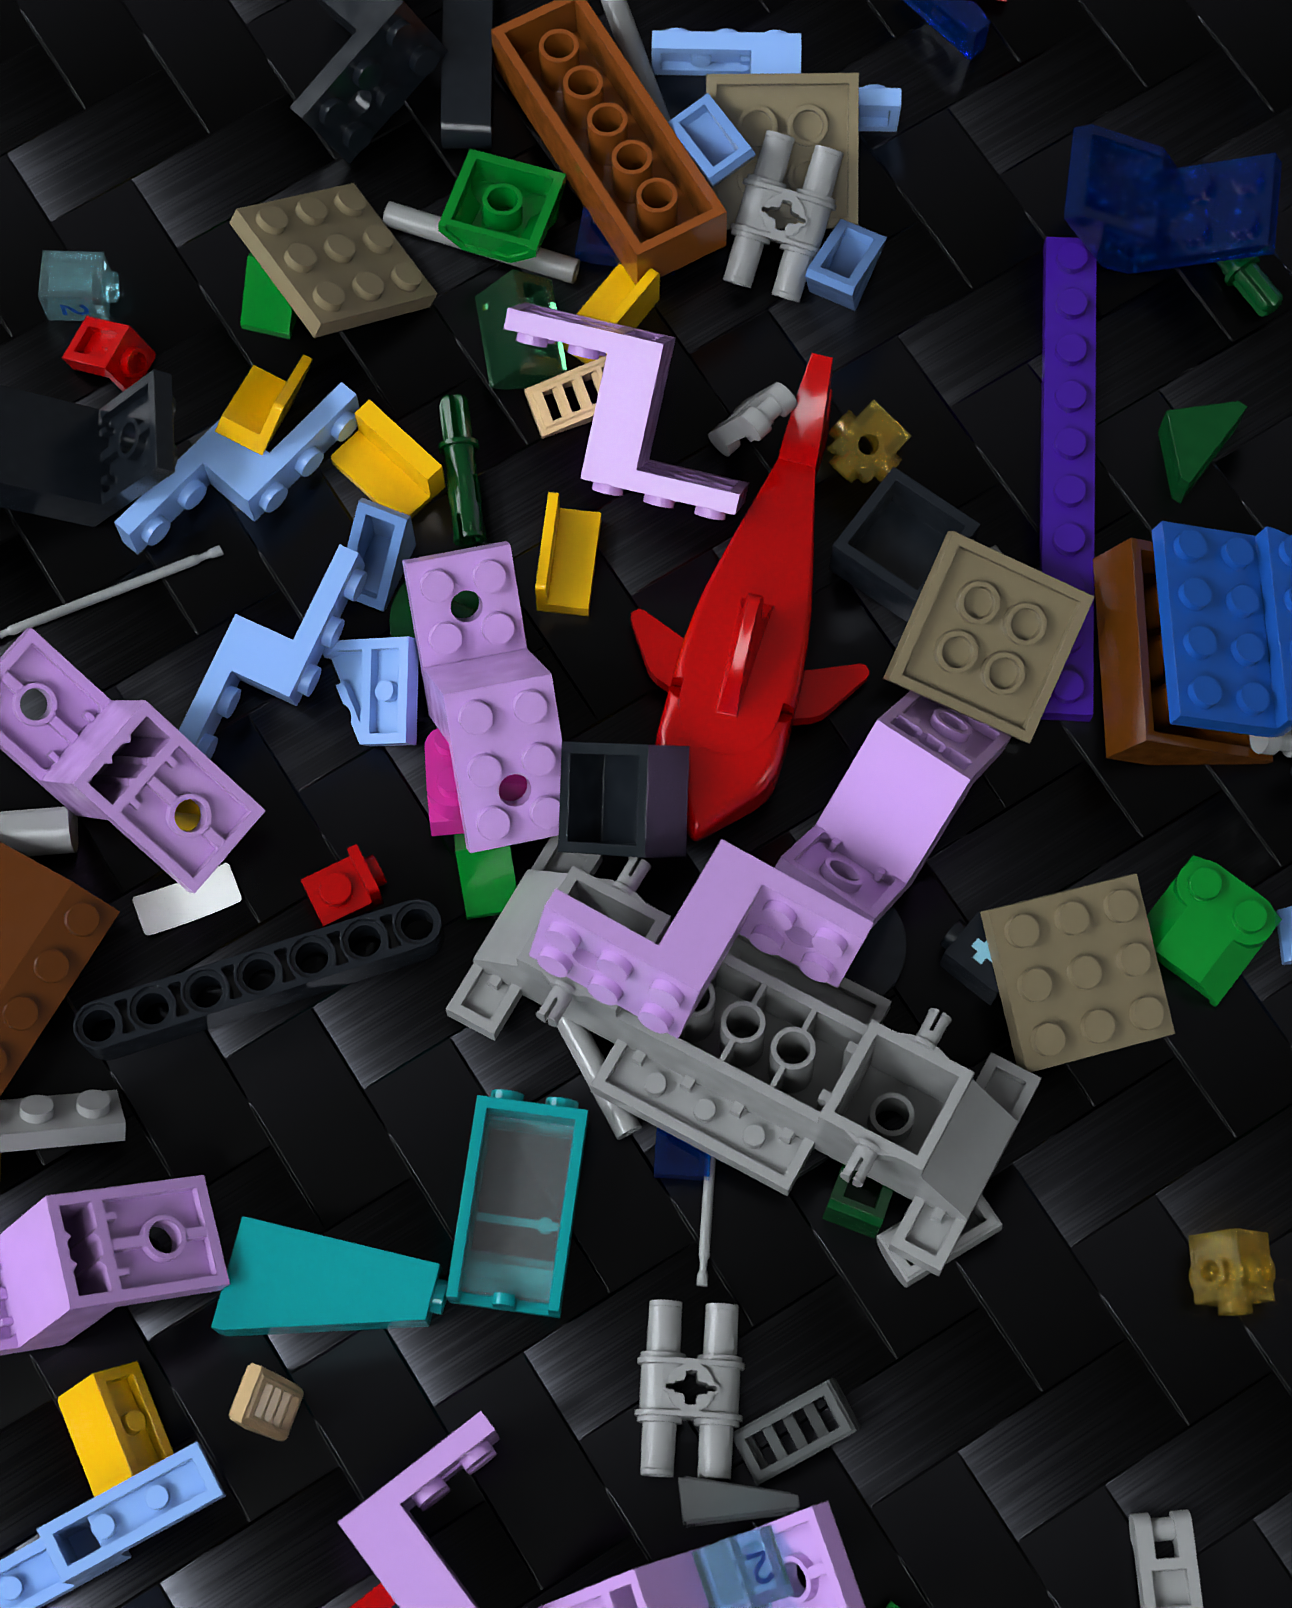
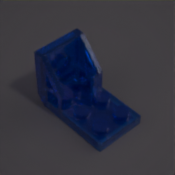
M1093 124L1074 127L1064 219L1102 267L1127 274L1274 254L1282 162L1276 153L1177 168L1163 147Z

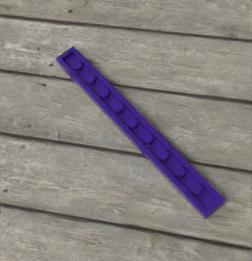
M1046 236L1043 255L1039 571L1094 596L1097 239ZM1094 599L1041 717L1042 720L1090 722L1093 717Z

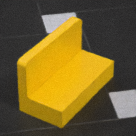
M619 263L579 310L577 315L637 328L659 301L660 273L650 268L635 285L623 265ZM558 342V346L568 351L569 344ZM573 355L585 364L596 360Z
M303 354L287 381L253 365L222 414L215 432L263 455L293 405L313 359Z
M369 399L355 412L358 431L331 455L332 464L373 502L407 514L412 519L446 487L443 467Z
M548 492L535 583L537 611L589 617L602 521L601 512L560 508L559 493Z
M138 1361L92 1373L58 1397L59 1407L94 1497L174 1454Z

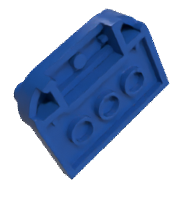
M1161 521L1152 530L1170 724L1261 737L1284 736L1292 730V535L1289 536L1278 529L1267 526L1254 536Z

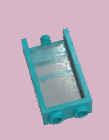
M494 1089L491 1090L490 1097L477 1095L446 1297L449 1303L560 1318L589 1123L588 1110L578 1109L579 1102L568 1098L547 1097L546 1103L540 1104L523 1101L524 1095L519 1092Z

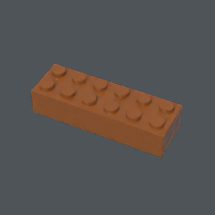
M554 0L491 29L495 68L562 172L566 174L567 180L635 285L650 268L659 272L660 277L726 246V209L587 0Z

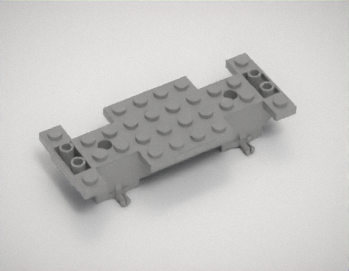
M559 835L550 837L532 868L526 871L473 958V965L446 1007L447 1016L495 1041L523 995L542 1005L539 1011H537L536 1016L544 1023L548 1019L550 1026L557 1027L559 1020L563 1016L614 1043L590 1085L592 1093L778 1192L788 1196L813 1149L846 1165L840 1173V1177L849 1183L856 1170L857 1173L853 1178L852 1185L862 1187L865 1178L869 1177L913 1201L892 1238L888 1250L939 1276L1041 1081V1077L991 1052L975 1082L973 1080L975 1072L948 1059L937 1047L948 1024L952 1021L946 1013H942L933 1031L931 1029L938 1018L940 1010L930 1008L916 1036L913 1034L897 1033L882 1025L890 1010L892 1001L843 977L838 988L827 982L812 980L797 965L777 954L770 955L758 950L750 942V939L741 934H738L679 1039L668 1033L654 1032L645 1027L636 1015L618 1005H607L596 1000L586 987L568 977H556L541 968L536 959L529 956L544 906L555 889L564 892L659 945L671 925V916L646 904L636 893L645 875L651 869V865L643 858L639 863V857H629L627 864L616 881L596 878L594 875L603 861L602 855L558 852ZM884 1111H893L902 1116L906 1125L899 1130H886L878 1124L876 1116Z

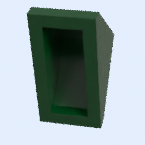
M1240 401L1166 411L1158 430L1172 499L1181 504L1238 428L1247 409L1246 405Z
M842 1164L822 1219L874 1239L881 1228L893 1190L869 1177L865 1178L862 1187L852 1185L853 1178L857 1173L856 1170L849 1183L840 1177V1173L846 1166Z

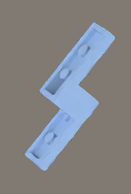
M670 28L665 31L652 30L651 67L654 75L706 76V74L801 73V33H787L782 30H769L764 33L737 32L732 29L706 32L688 31L683 28ZM879 84L859 87V131L897 132L901 110V88H887Z
M341 382L270 453L265 450L263 455L215 432L219 423L218 420L177 460L173 474L142 494L114 522L122 541L137 555L148 545L153 546L157 544L168 533L170 523L184 509L190 510L199 504L210 484L254 522L265 511L267 513L274 511L285 500L288 489L301 476L307 477L319 467L324 453L337 440L342 442L357 428L355 412L359 409L357 394Z
M339 544L293 640L235 614L179 728V731L209 759L212 758L218 743V738L213 735L222 717L229 718L239 702L241 689L237 688L240 681L295 706H298L302 695L309 697L312 694L322 670L317 664L325 648L332 649L342 633L344 620L340 616L348 600L356 601L364 588L367 572L363 571L365 564L360 554Z
M195 1442L37 1528L40 1539L0 1560V1608H41L132 1558L129 1549L225 1497L226 1495L201 1444Z

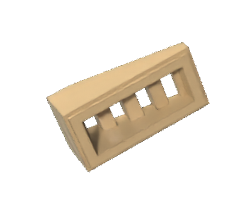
M606 356L524 389L542 439L593 421L596 403H591L584 382L593 380L596 391L599 393ZM573 387L581 408L575 412H572L564 389ZM552 393L562 416L554 421L544 396Z
M251 1363L246 1368L229 1413L230 1420L249 1431L277 1441H285L290 1433L304 1391L299 1385L260 1365Z

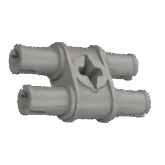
M767 130L754 173L748 174L747 178L743 180V184L746 187L736 221L730 225L732 229L731 234L735 238L723 280L751 288L764 245H770V242L780 244L779 248L784 251L772 295L799 303L806 283L805 275L807 268L820 250L830 213L835 211L837 207L835 205L836 200L831 197L844 153L829 147L815 145L802 189L797 188L795 192L786 189L787 185L783 184L795 138ZM785 203L791 206L790 214L797 217L798 221H802L804 224L799 222L797 224L788 223L784 231L775 228L776 220L773 217H769L768 213L762 212V210L768 212L770 209L778 211L781 204Z
M675 1300L649 1301L646 1351H642L640 1357L637 1358V1364L641 1365L639 1409L634 1410L637 1422L642 1423L640 1475L673 1477L677 1425H682L683 1421H694V1425L699 1426L697 1478L721 1481L731 1480L734 1428H739L740 1423L743 1422V1416L739 1415L740 1373L745 1370V1364L742 1363L743 1358L737 1356L738 1305L728 1303L706 1304L703 1354L697 1355V1358H686L685 1354L680 1353L682 1302ZM686 1375L695 1376L696 1386L711 1390L707 1394L698 1395L692 1405L685 1404L684 1394L674 1392V1389H667L682 1385Z

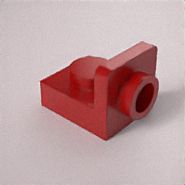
M86 316L62 359L74 370L110 378L122 391H125L146 375L156 358V353L131 326Z
M357 844L347 848L349 857L301 879L302 885L323 928L355 918L384 904L378 888L387 883L375 856L371 854L364 858Z

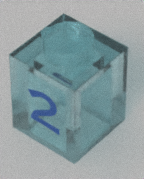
M42 251L38 298L48 320L84 321L85 317L89 316L109 321L110 302L117 303L119 298V277L117 272H111L104 252Z
M771 1525L726 1538L691 1552L710 1608H773V1602L794 1595Z

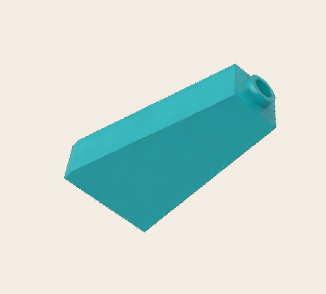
M242 1216L227 1269L230 1284L221 1290L211 1328L221 1335L231 1337L429 1327L432 1314L442 1315L447 1300L448 1281L442 1280L443 1270L438 1263Z

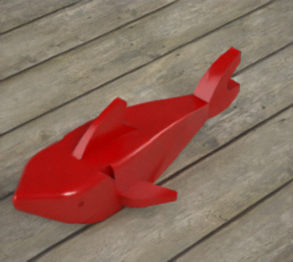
M816 353L811 354L796 396L798 405L791 411L778 460L705 586L685 637L683 638L645 610L637 609L631 613V624L647 672L657 686L668 692L655 745L690 746L687 834L693 841H699L752 813L767 802L777 784L792 727L795 725L813 724L826 718L863 685L870 674L867 665L864 664L804 671L812 613L815 477L821 465L831 416L832 389H830L833 369L832 357Z

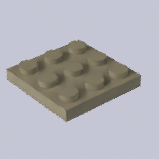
M859 73L706 74V94L709 93L756 154L753 160L712 189L727 211V230H732L730 225L736 221L746 187L743 184V180L747 178L748 174L754 173L767 130L795 138L783 184L787 185L786 189L795 192L797 188L802 189L815 145L829 147L844 153L831 197L836 200L835 205L837 207L835 211H831L826 229H834L840 219L858 225ZM782 203L778 211L770 209L768 212L762 210V212L768 213L769 217H773L776 220V229H785L788 223L797 224L799 222L804 224V222L798 221L797 217L790 214L791 206Z
M354 183L237 208L230 221V225L314 338L429 308L437 296V292Z
M948 531L883 679L1030 744L1095 596L955 531Z
M1137 874L1125 875L980 911L1017 1066L1029 1072H1034L1175 1034Z

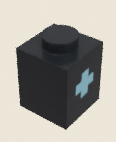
M978 911L968 924L959 919L943 938L940 945L946 951L940 966L991 1006L1000 994L981 914Z

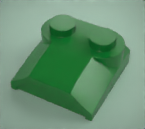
M469 149L439 221L438 231L463 251L508 263L534 258L537 256L548 229L558 220L559 203L566 188V174Z
M1195 855L1181 869L1177 877L1147 915L1158 962L1210 1000L1209 1003L1214 1007L1219 1004L1282 920L1269 901L1219 864Z

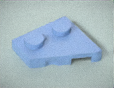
M409 636L338 640L332 649L326 647L323 656L332 660L340 679V683L336 685L343 704L350 710L351 724L359 744L371 747L416 745L419 669L416 639Z

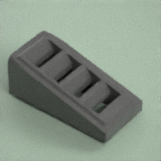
M833 1377L734 1431L733 1441L758 1486L861 1429V1425L837 1380ZM821 1397H824L839 1425V1428L830 1431L815 1403ZM803 1408L819 1438L811 1443L794 1413ZM781 1419L798 1449L789 1454L773 1424ZM761 1430L778 1460L771 1465H768L753 1434Z
M689 1476L684 1478L678 1477L682 1520L686 1528L791 1515L799 1509L798 1495L791 1494L790 1492Z

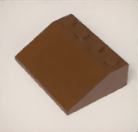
M1131 537L1093 558L1106 758L1145 765L1268 764L1273 762V755L1257 754L1252 750L1249 735L1170 724L1153 542Z
M1 842L0 1096L120 913V911L73 881Z

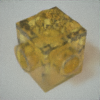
M872 400L857 416L848 410L829 430L828 433L834 438V441L827 447L834 455L829 463L850 483L856 478H859L863 483H867L874 476L882 482L893 466L896 468L902 461L896 452L911 435L880 405ZM861 437L867 438L872 444V450L869 455L863 454L858 448V442Z
M1234 1228L1189 1235L1191 1258L1189 1280L1194 1291L1195 1304L1218 1306V1314L1220 1316H1238L1252 1314V1304L1275 1301L1273 1289L1275 1266L1270 1257L1268 1233Z

